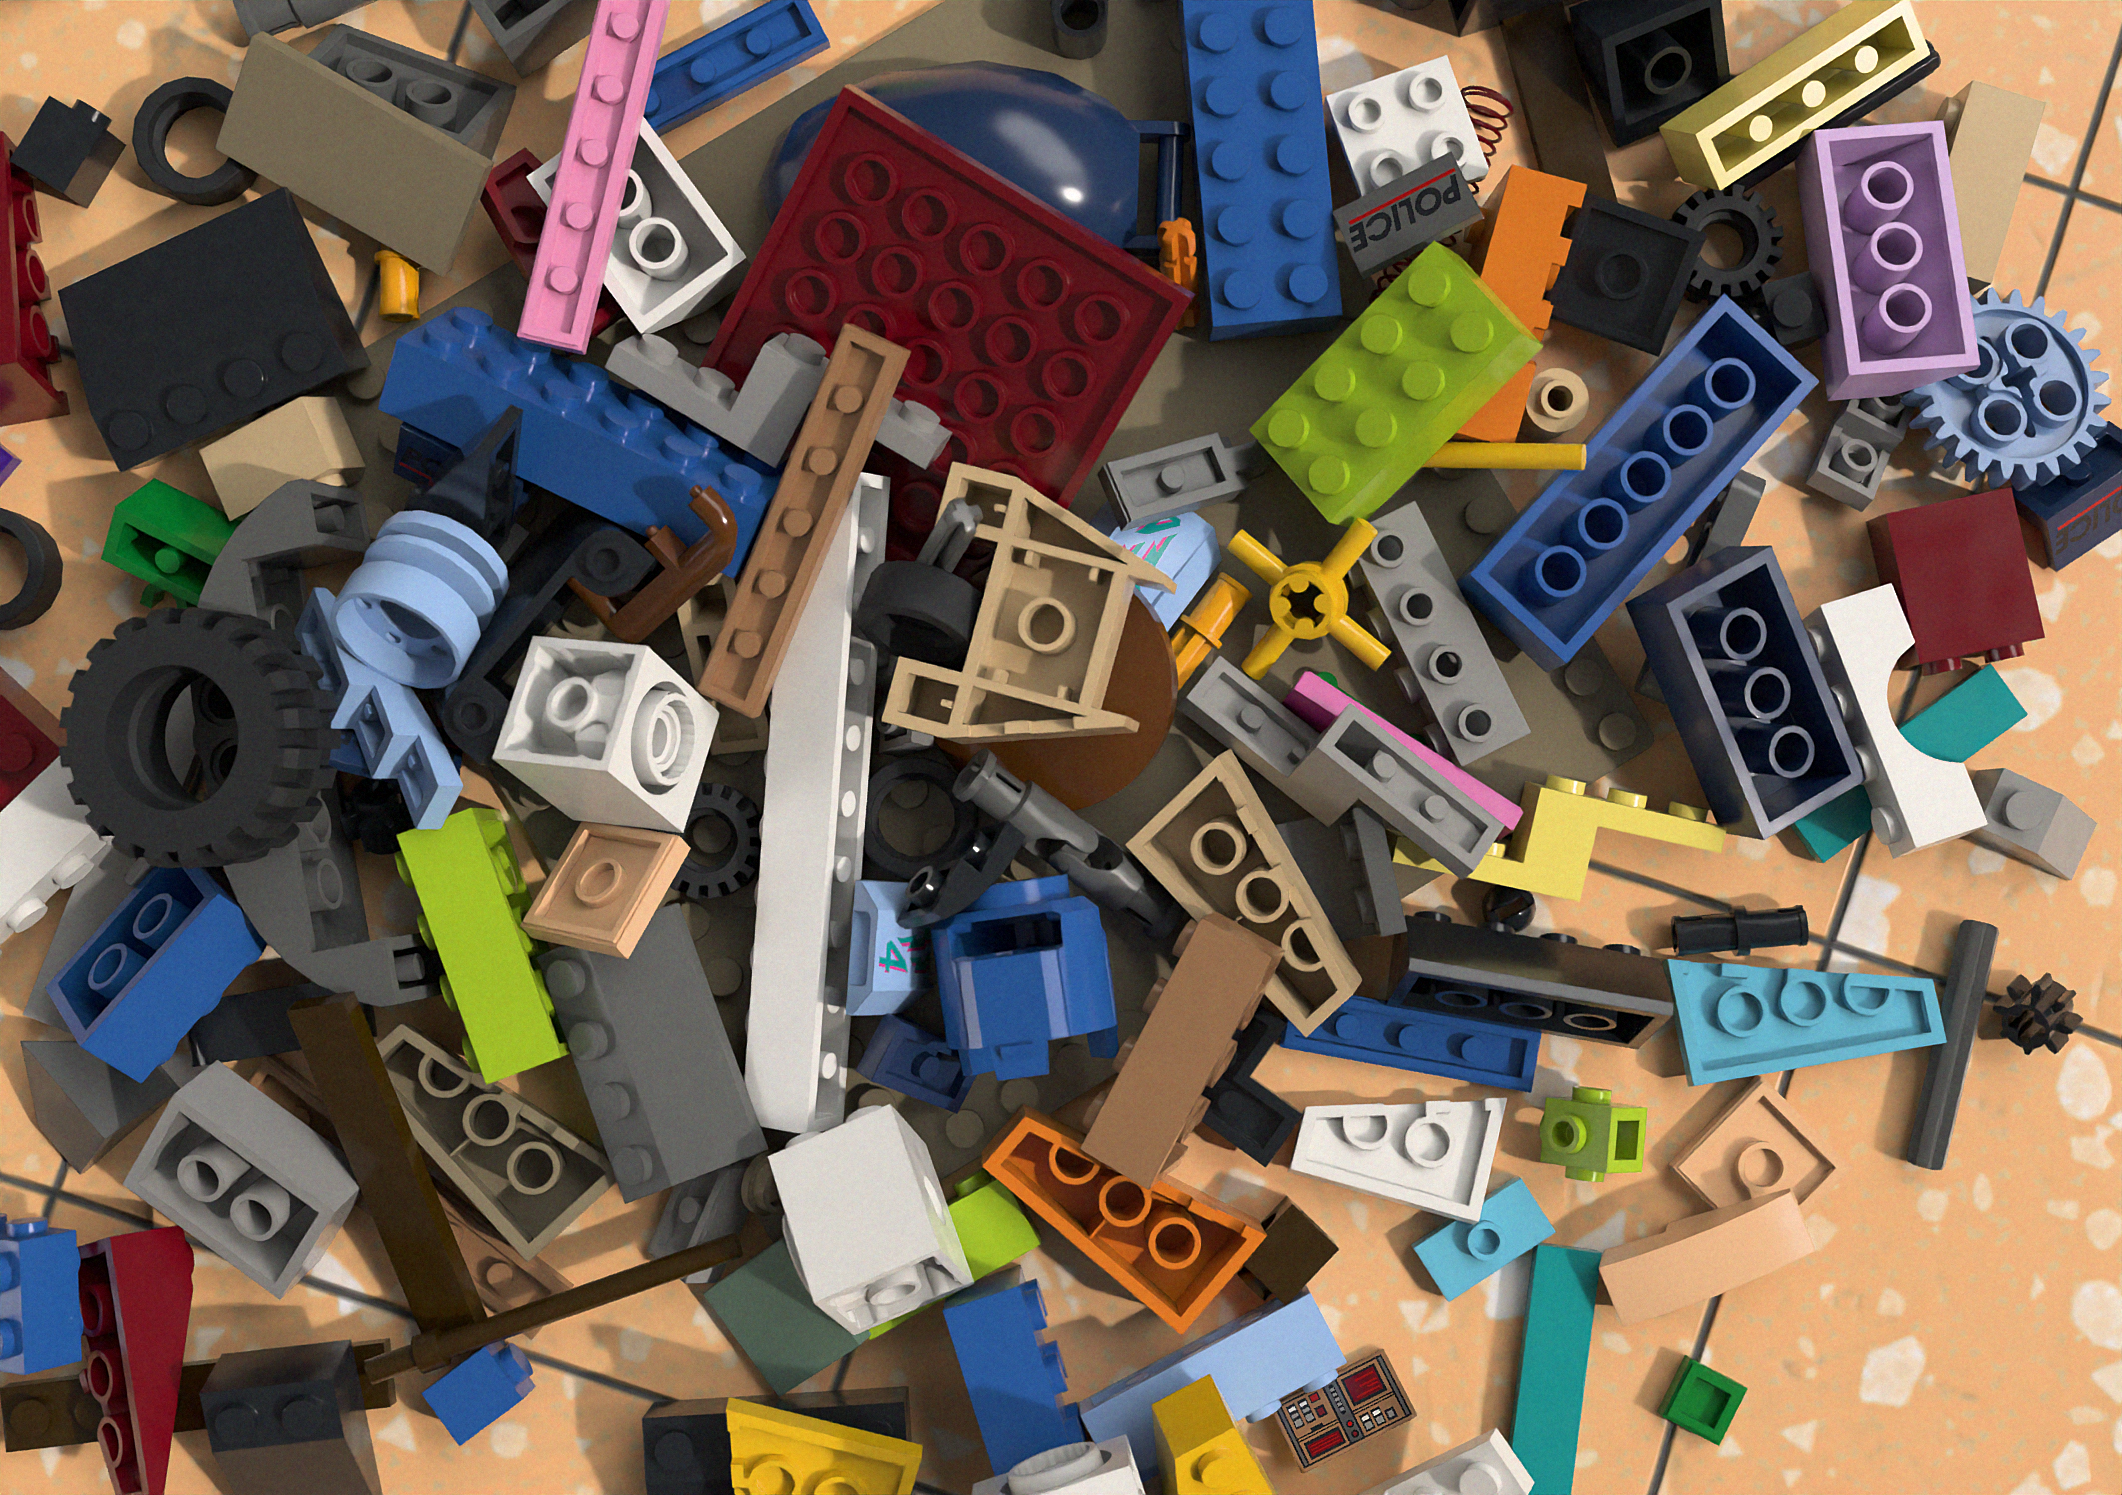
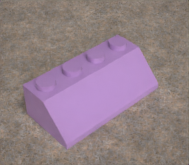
M1943 120L1814 130L1794 163L1809 270L1829 329L1827 334L1819 338L1828 401L1893 396L1976 370L1980 366Z

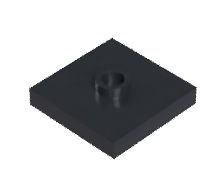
M1585 192L1582 206L1580 209H1577L1567 235V239H1571L1572 242L1565 266L1560 267L1552 289L1546 291L1543 298L1550 301L1551 305H1554L1550 318L1659 357L1707 234Z

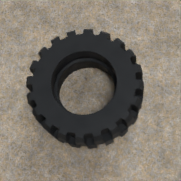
M168 607L151 610L146 618L132 617L116 626L113 632L116 639L101 638L91 648L86 658L92 664L88 670L76 669L67 689L74 693L71 707H62L59 728H67V746H60L59 754L61 767H70L74 781L67 783V788L74 804L88 806L90 812L85 816L86 822L98 836H114L111 841L114 849L130 858L144 857L149 865L163 868L185 867L189 869L227 866L235 863L252 862L267 857L271 848H284L299 836L300 829L295 823L312 822L323 807V801L316 796L320 788H332L338 770L336 767L329 765L331 749H341V729H331L329 713L337 712L338 707L333 690H321L317 681L324 677V671L314 656L297 655L301 650L300 641L286 630L272 629L269 621L252 615L188 607L187 609ZM206 675L222 689L232 705L238 726V750L232 770L223 785L211 797L202 802L188 793L175 777L166 753L165 733L170 711L179 695L197 678Z

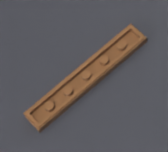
M844 323L695 690L750 718H756L761 715L911 353L910 350L856 325Z
M275 1054L267 1055L247 1082L345 1153L318 1087ZM429 1173L482 1303L499 1314L574 1287L572 1282L538 1256L527 1263L486 1216ZM362 1194L355 1205L372 1217ZM542 1327L524 1332L523 1334L532 1340Z

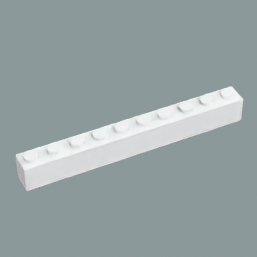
M861 472L768 698L771 717L769 745L764 758L766 787L764 814L759 825L761 856L759 879L754 892L757 911L755 939L750 953L752 981L750 1008L745 1019L747 1050L743 1080L761 1127L799 1134L833 1129L842 1125L844 1118L851 1015H846L853 905L855 880H861L878 655V646L868 640L857 626L856 612L871 572L881 563H884L891 478Z

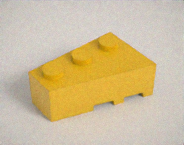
M1211 1374L1151 1404L1157 1467L1161 1474L1163 1495H1278Z

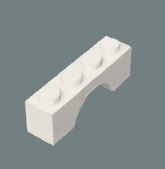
M1892 583L1822 604L1802 620L1866 778L1860 784L1865 786L1873 807L1871 822L1874 832L1882 844L1888 845L1892 858L1895 859L1965 836L1988 825L1964 763L1938 760L1918 751L1905 740L1892 720L1887 702L1889 677L1900 656L1915 643Z

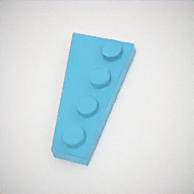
M1673 959L1662 961L1674 1003L1673 1017L1688 1087L1947 1043L1933 979L1860 973L1817 972L1793 968L1751 967L1749 965L1726 963H1697Z

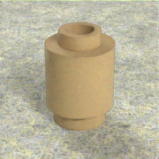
M1562 368L1547 369L1534 376L1519 429L1533 439L1549 440L1576 427L1584 419L1589 406V395L1584 382L1575 373ZM1548 395L1555 400L1558 411L1549 406Z

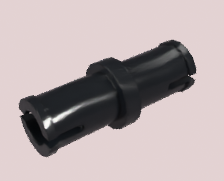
M1744 905L1730 906L1728 913L1687 917L1672 916L1671 918L1672 944L1676 957L1722 951H1732L1735 957L1748 956L1751 949L1790 945L1806 946L1809 939L1806 911L1803 910V905L1746 911Z

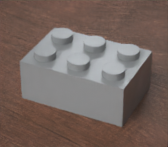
M216 1060L173 1094L123 1182L125 1187L279 1300L321 1260L362 1195L346 1153L219 1060Z

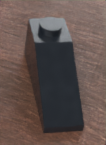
M510 404L443 462L427 484L419 482L413 488L406 501L404 511L422 510L446 516L472 529L498 553L510 536L523 409Z

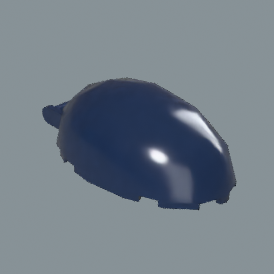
M983 60L881 72L854 85L1134 257H1159L1161 247L1158 246L1157 229L1165 220L1174 222L1179 217H1182L1184 143L1189 142L1191 139V126L1187 123L1128 120L1106 98L1056 73ZM840 92L824 99L801 114L777 137L759 182L771 226ZM1139 143L1158 144L1155 236L1136 235Z

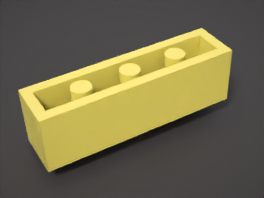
M1855 0L1661 125L1659 130L1682 181L1719 191L1930 55L1910 1Z

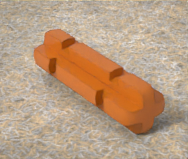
M1179 217L1174 222L1163 221L1157 229L1158 246L1161 247L1159 252L1160 273L1195 294L1175 330H1180L1184 326L1194 327L1201 318L1200 302H1197L1199 297L1197 257L1193 256L1196 251L1195 233L1192 231L1191 222Z

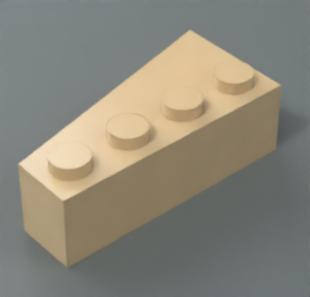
M1232 749L1218 755L1125 844L1198 923L1202 917L1217 911L1285 950L1264 994L1305 1037L1348 1000L1362 982V978Z

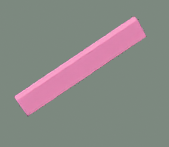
M598 0L517 332V337L521 341L577 354H586L671 0Z

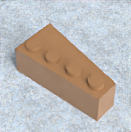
M1217 911L1202 917L1199 923L1191 919L1184 927L1173 948L1172 954L1180 958L1170 979L1159 978L1144 1002L1142 1012L1150 1017L1140 1036L1136 1037L1131 1034L1115 1057L1112 1069L1120 1074L1110 1093L1107 1094L1101 1091L1090 1105L1083 1119L1082 1125L1090 1131L1080 1149L1148 1190L1177 1168L1188 1149V1146L1184 1145L1183 1142L1190 1135L1195 1125H1199L1211 1102L1201 1094L1206 1085L1212 1088L1227 1070L1238 1044L1231 1037L1236 1028L1243 1031L1251 1021L1285 950Z

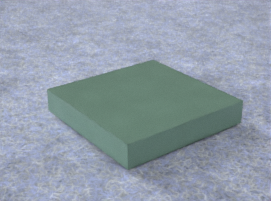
M784 1236L716 1282L703 1293L779 1397L859 1347L871 1335L869 1330L856 1335L851 1334L814 1304L812 1296L803 1285L795 1269Z

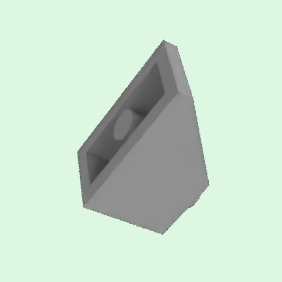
M2006 768L1977 770L1972 780V785L1988 825L1967 835L2066 881H2072L2097 823L2063 794Z

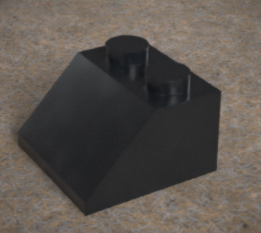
M1587 0L1569 8L1575 48L1583 76L1612 143L1617 148L1660 131L1659 127L1731 81L1721 0Z

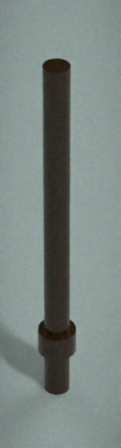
M733 1232L447 1332H443L440 1328H435L415 1335L411 1338V1344L366 1359L364 1362L366 1376L369 1382L374 1385L417 1369L422 1374L449 1366L452 1357L743 1257V1251L737 1234Z

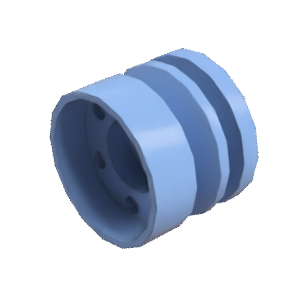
M422 510L398 512L384 522L375 542L368 547L362 566L353 571L334 601L330 619L335 635L346 649L368 668L397 683L421 689L443 688L459 678L476 648L481 635L480 632L487 629L494 612L498 610L504 600L510 585L506 565L494 548L472 529L446 516Z

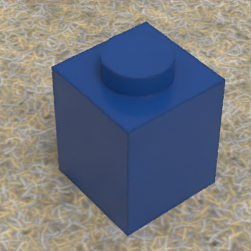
M501 1340L478 1349L436 1380L421 1394L457 1444L461 1446L522 1401L536 1386L530 1379L533 1369L525 1354L515 1344L509 1343L506 1345Z

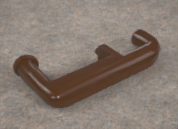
M695 485L689 490V495L694 499L688 504L689 508L709 528L689 548L667 525L661 530L655 525H651L646 529L645 535L650 540L644 546L665 569L625 605L618 597L612 598L597 595L585 588L572 576L565 582L576 597L613 636L627 643L642 641L731 563L737 544L738 525L735 515L727 502L711 485L705 490L699 485Z

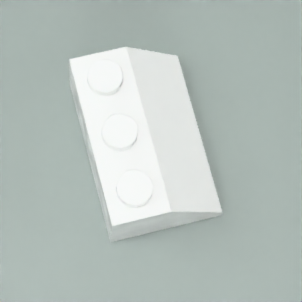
M644 117L603 280L607 289L641 335L653 333L705 312L741 286L751 267L746 255ZM561 152L526 177L547 207Z

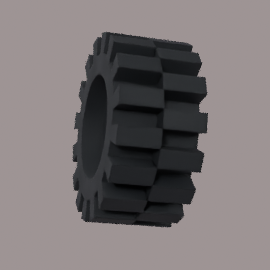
M1733 184L1728 190L1722 189L1719 191L1708 188L1705 192H1702L1700 189L1692 194L1672 214L1669 221L1701 231L1710 224L1720 223L1728 225L1736 230L1743 243V255L1740 262L1728 269L1712 267L1699 255L1686 291L1690 293L1687 301L1697 305L1702 300H1708L1709 306L1723 294H1726L1733 302L1740 301L1765 283L1776 271L1777 268L1773 266L1782 258L1784 247H1777V242L1784 237L1783 227H1773L1771 221L1778 214L1773 206L1764 211L1758 205L1764 197L1756 191L1749 197L1742 195L1745 186Z
M699 782L683 833L648 829L678 835L684 840L686 829L690 823L704 815H714L721 818L731 829L733 836L732 848L729 855L722 862L713 866H704L693 861L687 854L669 887L675 891H681L689 897L710 899L736 893L738 889L747 886L755 879L753 876L760 869L761 840L759 825L763 815H760L756 808L757 805L750 797H746L740 790L731 786L714 782Z

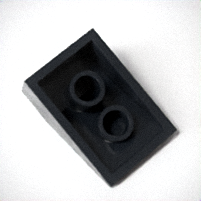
M351 1339L221 1354L199 1396L212 1453L235 1495H383Z

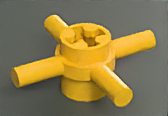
M1360 517L1357 518L1323 562L1306 560L1292 564L1289 567L1243 529L1230 541L1226 549L1272 586L1270 589L1269 607L1274 623L1241 664V668L1250 677L1260 681L1294 638L1312 640L1325 636L1328 633L1374 671L1388 658L1391 651L1345 614L1350 594L1345 575L1378 535V531L1369 522ZM1310 582L1322 592L1314 600L1315 609L1321 613L1318 617L1311 616L1312 611L1305 608L1301 602L1297 604L1294 592L1300 593L1305 591L1309 587Z

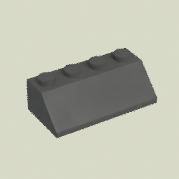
M679 903L655 911L628 959L562 945L537 957L625 1204L768 1150Z

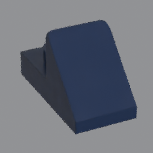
M890 1013L883 1015L856 1069V1072L874 1083L958 1114L977 1076H963L958 1050L947 1049L945 1034L903 1013H898L896 1016Z

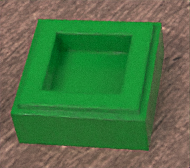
M1685 1354L1657 1412L1662 1417L1719 1446L1748 1388Z

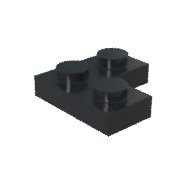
M1259 1003L1246 1028L1243 1031L1236 1028L1231 1037L1238 1044L1227 1070L1212 1088L1206 1085L1201 1094L1211 1101L1201 1121L1266 1168L1304 1113L1252 1076L1288 1025L1286 1021Z

